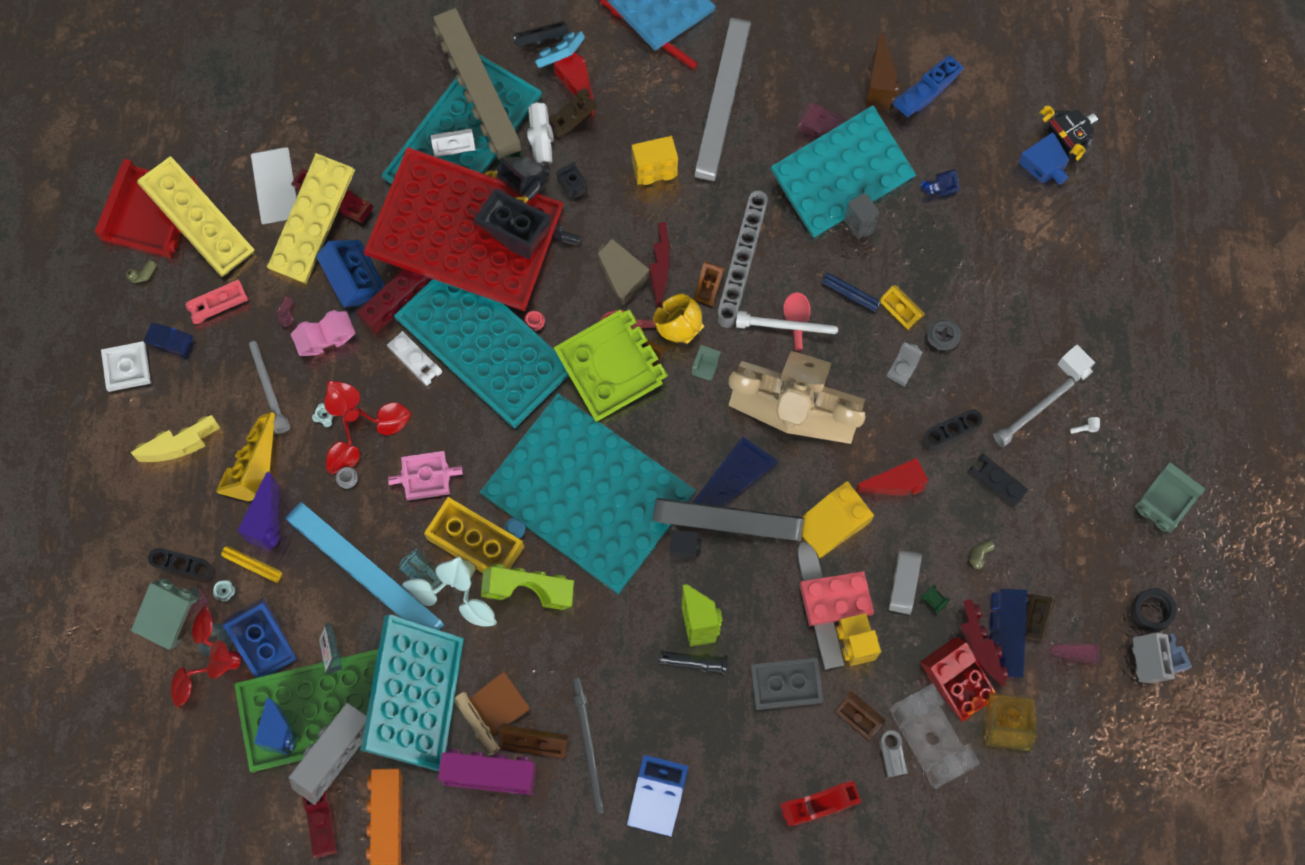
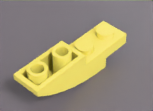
M212 415L204 416L195 425L181 429L175 436L170 430L158 433L151 441L136 446L135 450L131 453L138 462H159L179 458L205 447L206 445L202 439L220 429V426Z

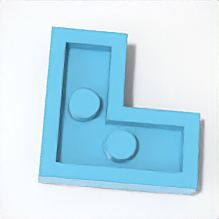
M582 31L575 34L570 32L563 36V41L558 43L556 47L552 49L546 47L541 50L539 57L535 60L537 66L540 68L571 56L585 39Z

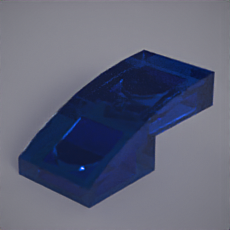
M151 323L143 341L148 345L164 348L168 352L185 355L193 336L168 326Z

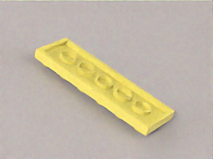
M317 153L315 154L268 263V269L307 284L317 261L316 255L324 245L355 172L354 168Z
M171 156L138 180L141 188L221 277L254 253L252 246Z

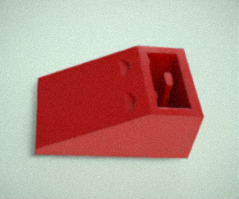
M957 637L952 638L920 661L931 682L962 722L998 697L967 642Z

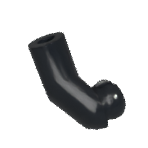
M556 225L553 233V238L564 243L576 246L580 243L581 236L564 232L562 225Z

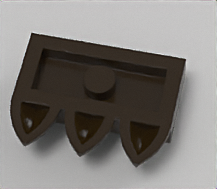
M1035 594L1023 595L1019 598V601L1028 608L1016 611L1015 615L1025 622L1016 623L1011 628L1024 639L1045 642L1055 599Z

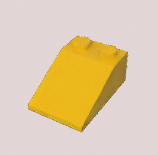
M847 481L802 516L805 518L802 537L812 546L817 557L820 559L871 523L874 514Z

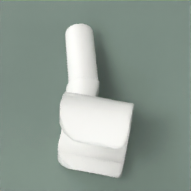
M1088 418V425L1071 428L1070 433L1073 434L1081 431L1097 432L1100 427V418Z

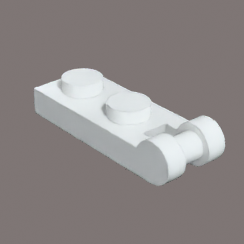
M403 331L387 344V347L425 386L431 383L433 377L439 376L442 373L438 365ZM426 367L430 369L426 373L422 372Z

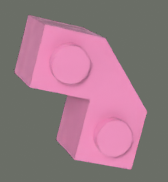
M332 310L326 313L319 323L305 321L298 324L297 328L291 333V337L299 356H311L323 353V348L335 344L338 347L345 344L355 334L347 312Z

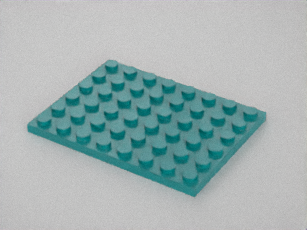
M557 393L479 493L486 500L511 518L517 519L529 531L619 595L672 525L652 520L655 498L689 502L695 495L696 490Z

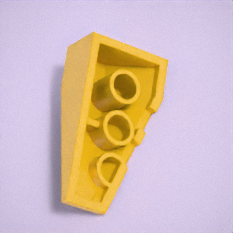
M273 412L258 417L246 437L248 443L241 450H238L235 455L238 458L232 469L228 467L224 472L216 490L217 493L245 501H252L266 472H270L275 414Z

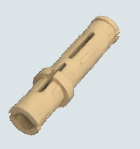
M466 692L457 695L454 702L473 730L474 738L476 741L479 740L488 757L496 754L500 747L492 737L490 727L485 725Z

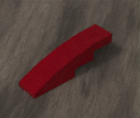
M302 168L291 183L299 191L308 170ZM347 190L338 212L363 223L374 207L370 202L356 197L351 191Z
M666 222L658 223L660 242L653 243L656 263L649 264L650 278L657 308H662L669 272V240Z

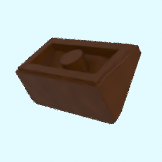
M851 691L834 711L868 740L872 738L886 721Z

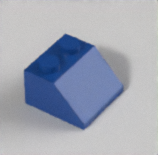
M267 698L254 744L263 750L290 755L291 750H295L297 745L296 732L281 707L272 699Z

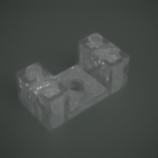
M934 683L894 704L890 712L936 790L980 765V762L969 744L962 745L941 709L945 702ZM930 732L938 736V743L935 745L929 744L926 740V735Z

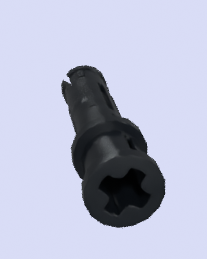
M663 650L660 652V665L701 669L703 673L713 671L726 675L728 655L718 657L710 656L709 653L700 656Z

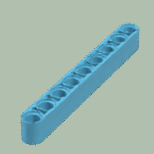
M299 502L285 517L290 524L400 618L436 630H440L444 626L443 622L302 502Z

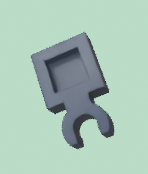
M1170 633L1168 639L1170 640L1169 646L1175 674L1190 669L1192 665L1183 646L1176 647V637L1173 633Z

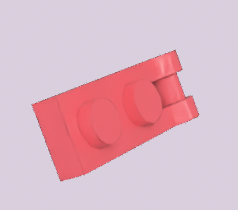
M238 279L188 301L185 306L192 314V322L199 324L210 316L247 301L248 298ZM204 305L205 309L199 311L198 308Z

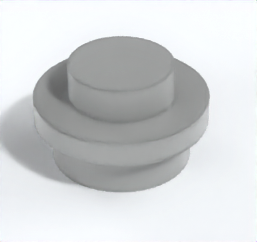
M344 467L336 474L337 484L344 489L352 488L358 481L356 471L350 467Z

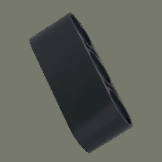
M971 409L929 428L922 440L923 447L930 452H934L974 434L983 421L982 414L977 410ZM966 419H973L976 425L968 424ZM947 428H955L957 434H951ZM934 436L938 439V442L932 443L928 437Z
M162 548L153 549L148 555L150 565L162 573L202 583L211 581L215 575L212 565L202 558ZM165 556L162 564H156L159 557ZM182 561H186L185 567L181 570H177L178 564ZM207 566V571L202 575H198L199 569Z

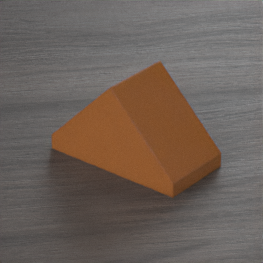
M706 261L704 262L693 298L695 301L713 307L724 279L725 268Z

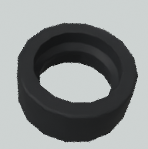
M1149 588L1141 592L1134 599L1131 607L1132 618L1141 629L1148 632H1159L1166 629L1175 620L1177 614L1176 602L1165 590ZM1157 598L1164 603L1167 614L1163 621L1153 623L1143 616L1141 606L1146 599Z

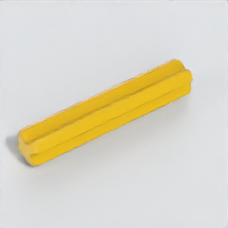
M228 545L222 550L221 555L224 558L275 583H278L282 577L281 571Z

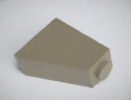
M613 239L608 244L604 243L599 248L598 260L619 305L623 306L650 278V269Z

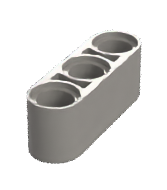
M903 549L899 550L888 610L911 615L922 553Z

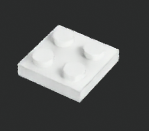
M143 341L101 350L105 384L108 392L151 383L146 344Z

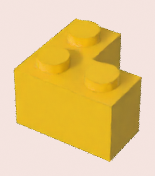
M864 613L840 619L836 631L839 640L843 639L845 648H842L844 660L849 661L850 666L876 660L881 650L875 630L871 631L867 614Z

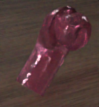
M287 296L284 297L276 311L279 323L285 327L293 323V317L289 309L294 300Z

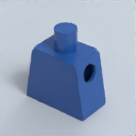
M1053 132L1024 151L1018 161L1020 165L1042 183L1053 177L1061 185L1069 178L1063 171L1069 158Z

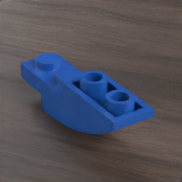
M951 55L947 56L926 72L919 82L895 99L893 105L906 117L911 116L916 111H921L950 85L963 71L964 67Z

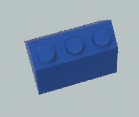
M361 240L328 241L316 255L343 307L360 306L372 299L385 287L369 256L364 255L365 248Z

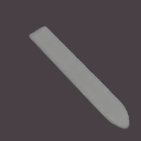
M806 542L800 543L798 547V561L803 581L823 578L815 550ZM834 622L814 625L824 669L844 666Z

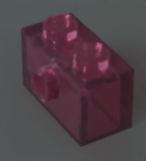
M809 102L799 121L798 132L818 139L845 123L846 118L838 112H831L819 104Z

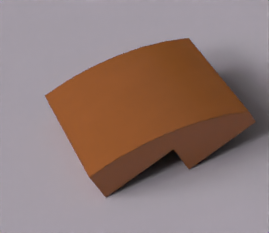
M505 672L501 673L469 699L485 725L490 727L493 737L499 734L501 725H512L513 721L530 710Z

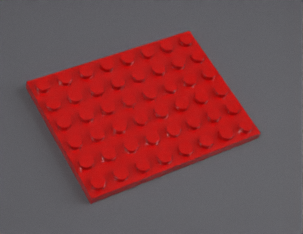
M407 147L364 250V255L525 311L564 203L538 193L531 201L528 200L526 204L551 215L550 229L531 259L528 260L509 250L474 222V219L495 188L514 198L523 197V195L519 196L502 180Z

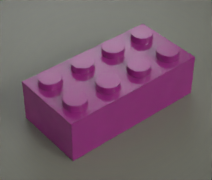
M448 749V753L442 752L438 780L444 786L533 795L536 766L528 757L518 756L516 760H511L507 758V755L494 754V758L485 756V753L472 751L471 755H465L461 750Z

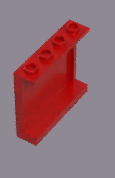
M123 159L95 233L102 241L171 258L173 252L178 248V238L182 232L138 184V180L151 170L134 166L131 160ZM190 176L194 183L199 187L194 176Z

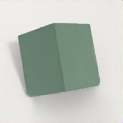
M700 345L692 367V375L712 381L721 352Z

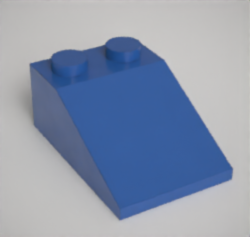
M264 597L224 619L223 627L255 678L271 675L297 660L291 645Z

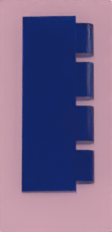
M1000 589V593L994 592L991 594V609L999 610V612L990 613V631H998V634H989V639H993L996 645L1000 644L1003 653L1000 662L1002 666L1006 665L1010 678H1024L1028 590Z

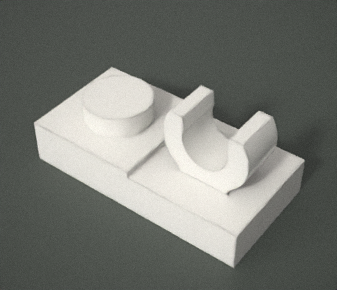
M472 129L431 135L435 157L475 150Z

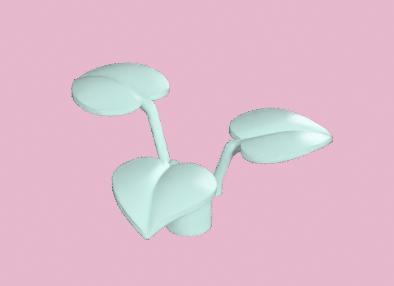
M460 556L437 566L436 574L443 583L435 589H432L429 582L422 579H410L402 584L403 589L423 606L435 604L437 601L435 594L446 584L460 591H465L464 603L459 607L462 616L470 623L479 626H493L497 624L493 611L485 602L478 599H468L469 588L472 584L470 579L475 572V566L469 561L462 560Z

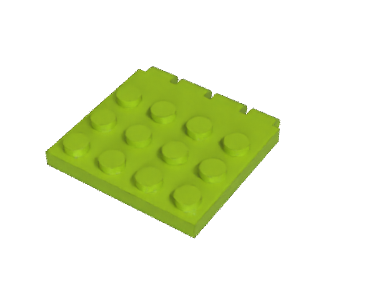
M620 309L554 347L596 422L663 384L661 380L668 377L661 363L653 367L652 363L657 361L658 357L651 345L642 348L641 345L648 340L640 326L633 330L631 329V326L636 324L637 321L630 309L624 313Z

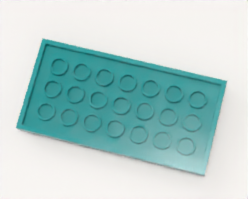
M478 54L516 131L529 114L528 107L531 104L537 103L542 97V91ZM456 78L383 172L382 178L391 184L393 183L407 147L434 156L431 135L472 129L475 150L438 156L437 158L482 174L486 172L497 155L496 153H491L487 143L490 140L488 136H483L479 126L481 125L480 119H475L471 109L474 107L471 102H467L464 96V91L466 90L464 86H459Z
M432 279L394 315L395 319L514 429L569 376L556 351L503 303Z

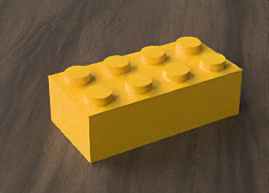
M447 497L424 532L428 541L455 557L460 556L462 560L471 562L475 569L482 573L483 570L491 567L493 564L504 565L505 569H511L524 548L522 540Z

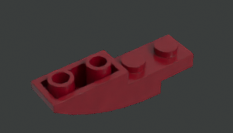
M972 599L963 601L969 620L968 623L961 624L964 637L983 669L998 684L1006 687V679H1009L1006 665L1002 666L1000 658L1003 657L1000 644L996 645L993 639L985 641L988 638L985 625L981 626L979 618L982 617L979 604L975 605Z
M328 790L323 793L315 805L302 796L304 810L307 815L313 857L319 858L337 853L336 832Z

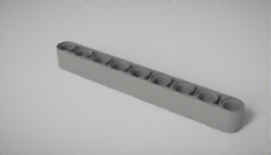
M732 17L730 19L696 165L695 178L715 182L751 21Z

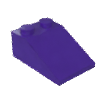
M266 472L238 529L239 534L246 542L267 551H271L272 547H275L280 539L279 484L269 472Z

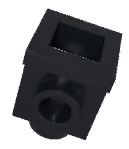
M575 162L556 171L557 181L570 199L583 195L588 189L587 181L576 167Z

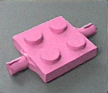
M440 451L401 457V475L388 476L389 485L402 483L408 501L449 495L450 476L463 475L462 466L449 468L446 463L445 452Z

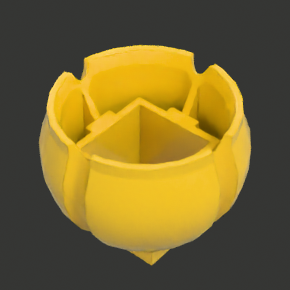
M684 293L674 295L662 303L663 308L658 307L653 315V321L659 334L673 342L688 344L704 327L702 324V311L694 299Z

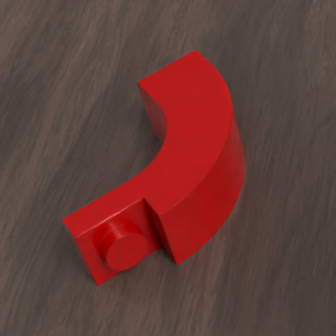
M850 781L807 797L786 801L780 805L787 825L797 826L845 810L862 802L854 781Z

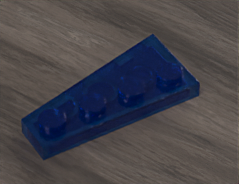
M742 437L693 500V503L724 506L775 466L778 461L748 439Z

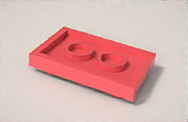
M864 571L801 581L800 583L809 626L838 622L840 619L864 613L867 614V617L875 614Z

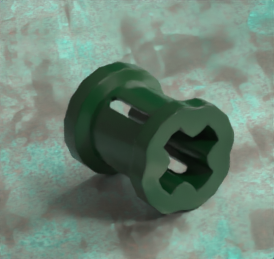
M933 585L922 596L921 600H926L935 609V613L938 614L950 602V599L945 598L936 590L937 587Z

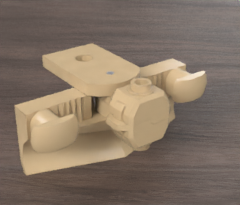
M791 351L782 373L741 361L738 371H733L729 377V386L733 391L728 406L786 433L851 444L856 427H860L865 421V412L862 411L865 402L864 398L824 386L831 367V363Z

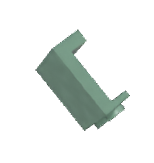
M1170 462L1134 507L1138 509V512L1143 517L1153 520L1160 530L1171 533L1206 489Z
M160 579L151 582L131 631L168 650L176 648L182 640L179 637V633L191 605L197 602L198 598L193 596L192 592L187 589H179L173 586V583L169 580Z

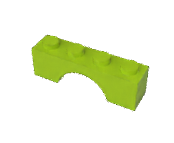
M493 564L491 567L483 570L481 597L503 600L510 597L517 586H525L536 592L541 600L542 607L559 610L572 607L574 580H568L564 575H553L551 577L546 576L545 572L540 571L527 573L523 568H512L510 570L505 569V566L500 564Z

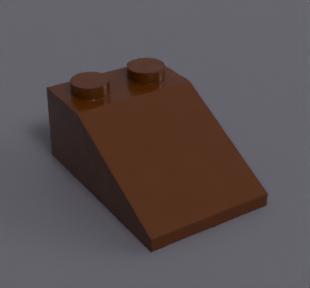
M879 33L865 107L874 106L875 109L889 111L891 103L893 104L897 97L900 82L896 81L897 71L884 34Z

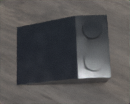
M495 188L474 219V222L509 250L530 260L550 229L551 215Z

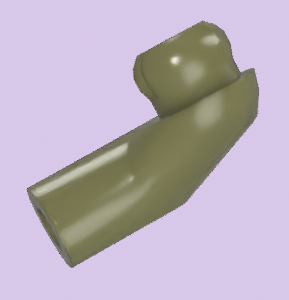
M148 260L142 270L129 269L126 277L132 283L147 281L157 267V264Z
M987 540L972 548L969 560L974 569H981L984 566V555L995 549L991 540Z

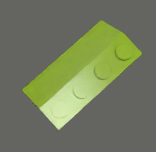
M687 584L683 585L681 607L689 646L695 647L715 643L717 636L720 635L719 631H721L722 616L720 608L716 609L715 603L694 588Z

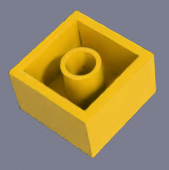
M672 136L632 145V165L638 185H649L657 180H670L678 176V156Z

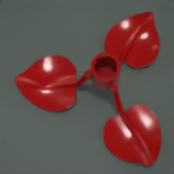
M327 381L324 407L329 414L334 416L341 415L343 417L341 421L344 424L347 443L337 441L329 448L325 463L328 473L336 474L344 467L353 468L359 460V449L351 445L348 421H355L358 415L361 414L372 422L377 423L376 429L380 434L391 435L400 431L407 424L411 411L398 402H388L379 408L377 418H374L362 411L361 408L356 407L360 401V394L355 387L340 381Z
M207 605L201 608L194 620L192 636L196 644L204 642V644L211 647L209 662L206 668L186 672L185 668L181 667L175 672L171 682V697L176 708L183 705L190 695L191 679L189 677L192 674L207 672L210 678L215 679L224 674L228 669L236 670L240 665L241 656L239 652L228 651L225 642L222 640H217L215 643L208 640L212 633L213 623Z

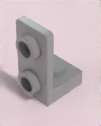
M903 342L899 354L886 377L905 387L916 369L923 352L915 344Z

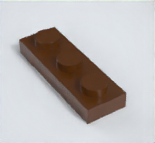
M501 725L498 746L500 749L565 759L568 735Z

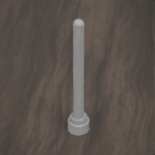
M254 340L250 341L249 347L271 412L275 414L274 433H284L290 429L289 421L281 414L258 344Z
M1072 378L1067 379L1008 428L998 429L993 433L995 441L1000 446L1005 447L1011 442L1015 432L1075 384V381Z

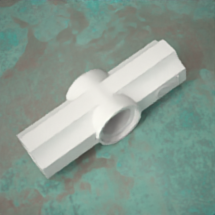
M534 103L528 107L530 128L527 131L528 139L532 145L533 160L541 167H547L553 163L551 151L553 131L549 125L547 105L545 103Z

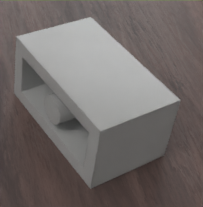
M1153 633L1134 637L1132 649L1136 658V674L1139 682L1152 684L1175 679L1168 635Z

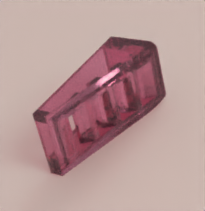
M1055 644L1050 648V654L1092 666L1100 663L1099 645Z

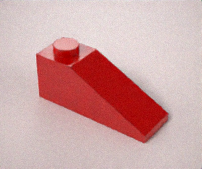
M574 52L571 56L554 63L555 74L575 97L580 90L587 89L590 93V99L594 100L586 69V61L582 55H577Z
M915 458L858 483L856 491L863 494L908 495L913 493V495H916L925 490L924 487H926L929 480L918 459Z

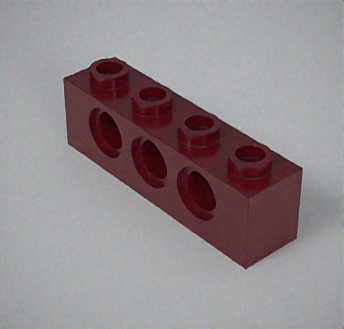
M403 269L357 311L360 321L374 335L377 334L432 278Z

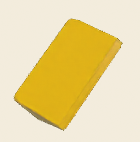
M892 285L879 299L880 303L907 330L925 315L896 285Z

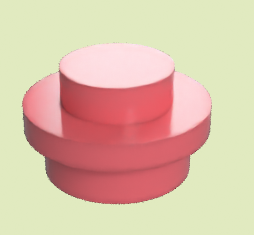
M531 311L526 314L524 323L536 332L544 327L545 318L542 313Z

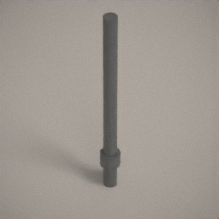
M581 678L572 679L575 697H573L574 705L578 709L596 814L605 813L586 708L588 701L587 696L584 695Z

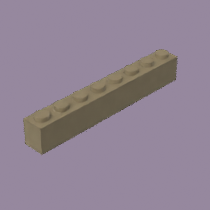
M454 8L434 16L435 25L432 26L436 37L440 36L442 40L440 45L444 54L448 52L450 56L448 58L452 70L456 69L458 73L456 79L459 86H464L466 90L464 91V96L467 102H471L474 107L471 109L475 119H480L481 125L479 126L483 136H488L490 140L487 143L491 153H496L498 159L520 151V140L457 9Z

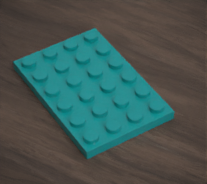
M871 106L770 167V170L812 238L843 221L848 202L861 194L866 193L870 200L874 202L916 176L874 106Z
M390 614L384 616L361 751L439 771L442 752H446L464 638Z

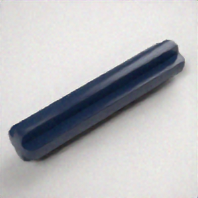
M827 273L823 278V284L872 311H876L880 306V300L831 273Z

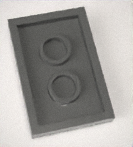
M818 658L750 665L756 710L823 703Z

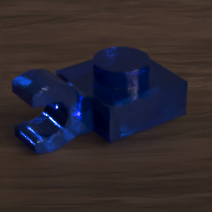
M955 169L935 174V181L930 180L921 183L922 191H925L926 194L938 191V194L943 196L960 191L958 172Z

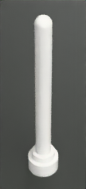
M738 311L736 328L756 325L836 334L838 332V327L834 325L752 317L751 314H747L745 311Z

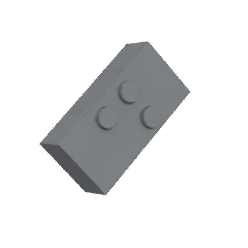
M347 703L329 726L323 727L318 735V741L314 745L310 744L304 752L305 757L289 776L292 789L315 805L362 744L367 716Z

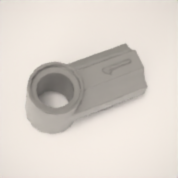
M887 731L879 738V746L882 750L887 778L907 774L901 746L902 738L896 731ZM887 735L895 739V746L893 748L885 744V737Z

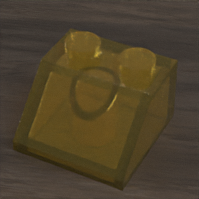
M990 693L985 721L986 745L1031 751L1038 735L1034 698Z

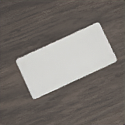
M286 147L251 154L261 223L268 224L287 220L296 201L295 188L291 185L293 174L289 149Z

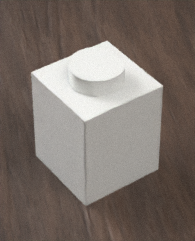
M1076 345L1061 358L1057 365L1076 383L1080 378L1085 380L1093 372L1091 368L1095 362Z

